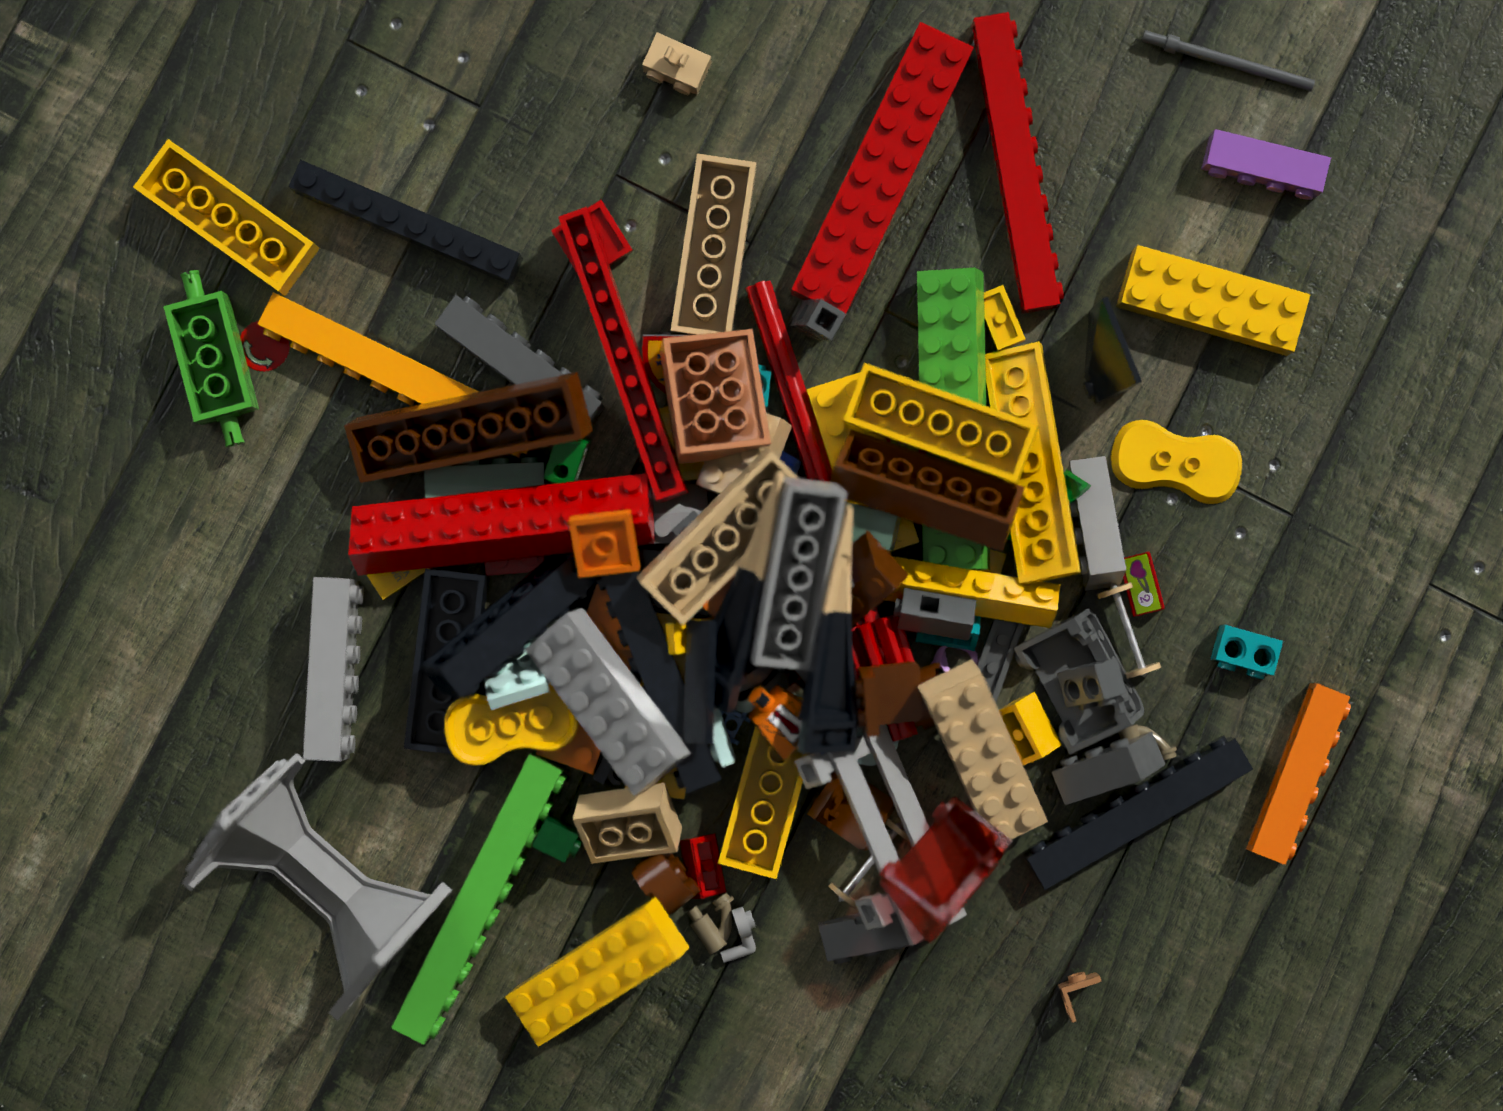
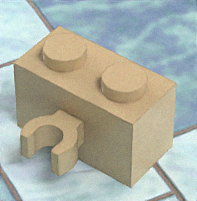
M657 32L642 66L643 71L647 73V78L657 83H662L663 80L674 85L673 89L682 94L689 95L691 92L698 95L712 61L710 55Z

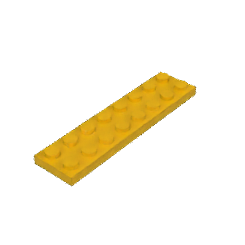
M1038 341L985 354L986 383L990 408L1035 423L1039 427L1018 485L1025 487L1010 530L1019 584L1027 585L1080 574L1042 344Z

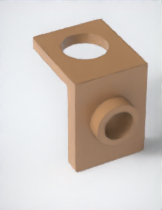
M1085 972L1074 973L1067 977L1068 981L1058 984L1068 1018L1072 1023L1077 1021L1068 992L1102 982L1096 972L1085 975Z

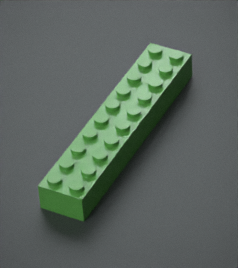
M976 267L917 271L919 383L986 406L983 272ZM926 452L927 455H930V456H933V457H936V458H939V459H942V460H945V461H948V462H951V463L960 465V464H958V463H955V462L946 460V459H944V458H941V457H938V456H935V455H933V454H930V453H927V452ZM922 525L923 562L970 570H990L989 547Z
M536 752L529 754L391 1027L395 1031L423 1045L429 1038L434 1040L436 1035L439 1034L446 1020L441 1015L444 1011L448 1012L450 1007L452 1008L460 992L455 989L457 984L462 985L472 969L473 964L469 963L471 956L476 957L487 937L482 935L484 930H490L500 913V910L496 909L498 902L503 903L507 899L514 885L509 882L512 874L517 876L520 873L527 859L523 853L526 847L531 848L540 829L536 828L539 821L544 822L554 806V803L550 801L553 793H560L568 776L563 774L566 767L536 755Z

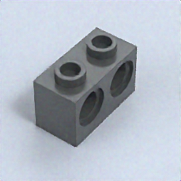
M1117 658L1085 664L1057 673L1066 707L1079 705V709L1084 710L1097 706V702L1099 707L1115 703V696L1127 693Z

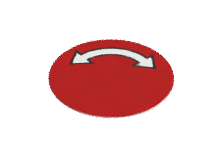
M255 321L248 325L240 335L247 365L257 371L274 370L286 360L290 350V342L283 337L278 342L264 335L265 329L258 325L259 321Z

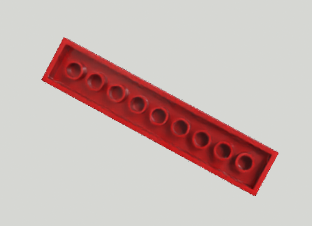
M920 21L791 289V295L802 300L822 299L847 315L974 49L973 46Z
M645 473L352 506L348 555L358 576L570 553L574 552L569 526L570 516L630 509L636 544L654 543V494L648 475Z

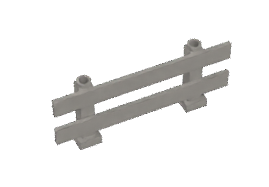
M860 698L857 699L858 709H861ZM879 725L880 736L867 737L863 727H861L864 734L856 738L854 751L827 752L823 755L813 753L795 760V764L806 789L831 781L829 773L833 771L837 773L887 890L883 895L879 893L864 896L855 901L866 929L886 926L893 922L890 915L896 912L910 945H915L932 935L917 902L923 896L932 892L946 925L954 923L967 914L886 725ZM870 753L873 754L923 873L908 880L857 762L858 759Z

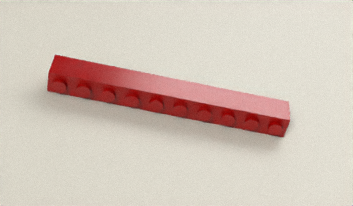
M1009 12L975 17L971 27L1021 312L1024 314L1054 309L1060 305V300L1064 299L1062 283L1056 282L1055 271L1059 269L1056 252L1051 253L1050 241H1053V230L1051 223L1046 224L1044 213L1048 212V201L1046 194L1041 195L1039 183H1043V173L1041 165L1036 166L1034 154H1038V144L1036 137H1031L1029 125H1033L1031 108H1026L1024 96H1028L1026 79H1021L1019 67H1023L1022 54L1020 49H1015L1014 38L1018 37L1017 25L1015 20H1010Z
M587 207L559 216L564 236L656 501L663 503L686 495L688 490L679 464H677L676 455L592 214Z

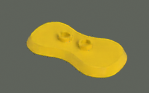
M1135 420L1124 425L1118 432L1111 452V466L1116 478L1129 487L1136 489L1161 486L1171 487L1186 493L1199 502L1217 504L1226 501L1235 492L1241 477L1242 458L1237 446L1225 437L1218 435L1183 437L1171 433L1152 421Z
M548 681L550 692L493 710L490 708L487 696L471 695L467 698H459L446 711L444 732L449 750L455 759L467 765L479 766L492 762L506 752L516 749L527 748L539 751L561 749L568 745L575 737L578 729V720Z

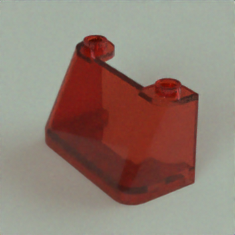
M953 796L947 804L942 801L932 814L935 818L932 826L901 861L897 860L895 863L889 861L879 873V876L882 878L880 882L882 888L918 933L931 944L992 874L1012 842L1010 838L956 796Z

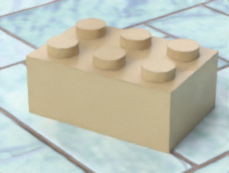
M766 413L771 445L704 461L696 485L719 495L766 448L771 450L780 459L792 425L782 418Z
M665 783L654 784L651 788L635 796L628 788L579 795L573 816L574 824L592 864L678 851L682 826Z

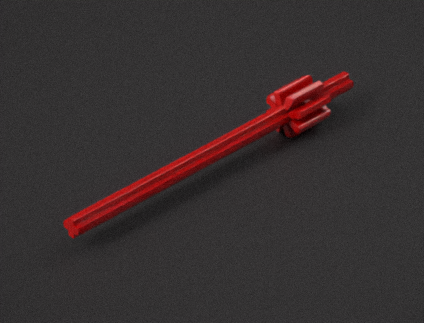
M771 280L757 282L752 286L746 287L745 290L788 422L792 425V435L807 480L830 483L833 471ZM877 606L852 628L855 680H859L858 667L915 662L905 630L897 629L898 617L891 615L880 618ZM914 721L887 724L892 742L918 734Z

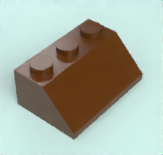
M868 530L852 543L851 575L854 585L851 589L852 626L896 591L909 576Z

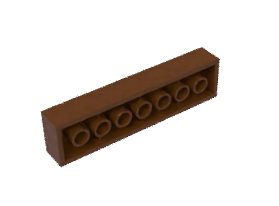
M578 372L361 416L344 425L360 483L580 440L593 431Z

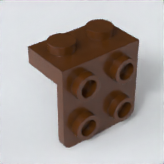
M916 662L858 667L859 680H855L856 698H860L861 709H858V726L863 727L867 737L880 736L879 725L919 721L922 718V699L917 687L920 685V669Z
M834 771L830 776L832 780L826 784L820 795L813 801L812 807L807 814L861 851H866L869 848L837 773ZM866 781L885 824L895 809L891 797Z

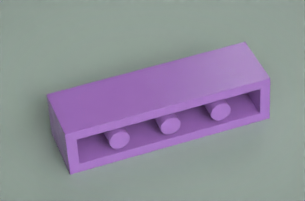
M1215 129L1209 136L1202 170L1209 171L1208 174L1212 177L1226 178L1227 175L1238 178L1237 182L1244 185L1259 183L1267 185L1266 189L1273 192L1282 193L1284 190L1295 192V196L1298 198L1311 200L1323 192L1331 157Z

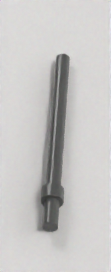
M1144 30L1141 42L1161 47L1164 52L1171 54L1176 52L1310 92L1314 87L1315 80L1187 43L1181 41L1180 37L1168 34L1164 36Z

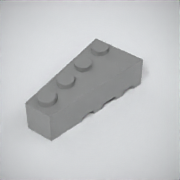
M1106 457L1072 460L1069 462L1067 470L1091 485L1088 491L1069 505L1071 517H1074L1075 528L1073 530L1076 546L1079 549L1080 557L1078 560L1083 577L1084 591L1109 588L1112 583L1120 586L1126 572Z

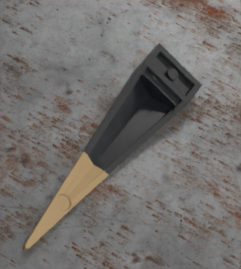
M784 472L775 474L752 538L729 590L714 620H717L714 706L725 714L735 712L741 685L746 684Z
M848 504L845 506L798 717L802 722L797 750L804 754L854 751L859 718L855 688L851 618L853 508Z

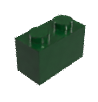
M550 815L545 819L532 847L565 863L569 857L574 859L577 856L583 842L579 838L580 835L576 827Z

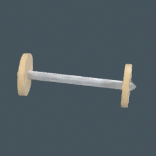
M1112 583L1109 590L1100 592L1097 595L1099 599L1113 595L1138 668L1125 673L1126 678L1129 679L1139 675L1146 678L1148 672L1161 668L1160 662L1145 666L1120 595V592L1132 588V583L1120 586Z
M890 819L886 821L885 824L891 828L888 833L891 841L899 834L910 842L906 832L902 830V822L895 824ZM872 855L844 890L833 882L829 884L828 887L839 896V902L846 901L857 909L856 900L849 894L875 863Z

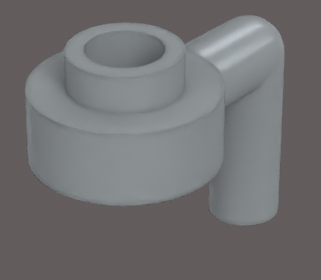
M743 906L731 910L742 945L721 951L723 963L750 955L756 950L751 929L755 928L756 925L751 911L745 912Z

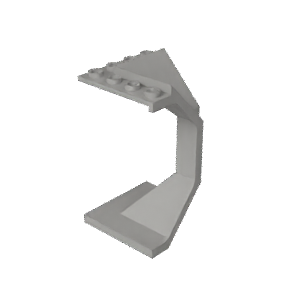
M296 753L288 761L284 758L280 762L277 760L220 813L192 856L194 860L186 867L185 870L188 872V875L182 884L192 891L205 877L217 868L264 871L278 877L321 915L330 926L344 994L328 1013L338 1021L391 957L435 911L452 890L442 882L432 894L418 892L370 879L317 834L307 820L293 784L294 777L305 763V760Z

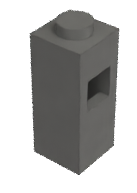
M822 299L804 300L790 326L814 341L832 340L846 313Z
M904 587L902 599L896 598L893 616L898 617L897 629L969 641L974 624L976 599Z

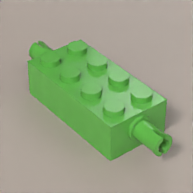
M199 270L189 271L190 274L184 272L180 276L187 300L163 307L193 420L200 425L216 421L220 422L226 443L225 446L241 445L245 442L237 418L241 414L259 410L230 297L223 291L205 295Z

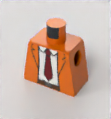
M779 685L775 686L769 693L762 687H757L749 696V701L755 706L749 718L770 746L786 760L798 747L802 722L798 717L802 699Z

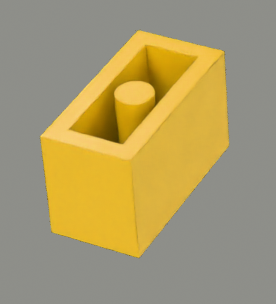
M1035 692L1018 698L998 710L1023 765L1043 758L1062 745Z

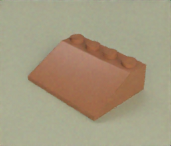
M746 329L663 338L660 356L677 464L709 461L770 446L771 440L753 330Z

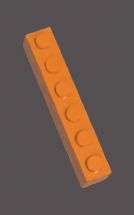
M1317 683L1309 684L1247 844V850L1286 865L1287 860L1293 858L1297 849V844L1294 843L1298 831L1302 832L1308 820V816L1305 815L1308 805L1313 804L1318 795L1319 788L1316 787L1320 776H1324L1328 769L1329 760L1327 756L1330 748H1335L1338 743L1340 732L1337 730L1341 720H1346L1350 712L1351 704L1348 703L1350 696Z

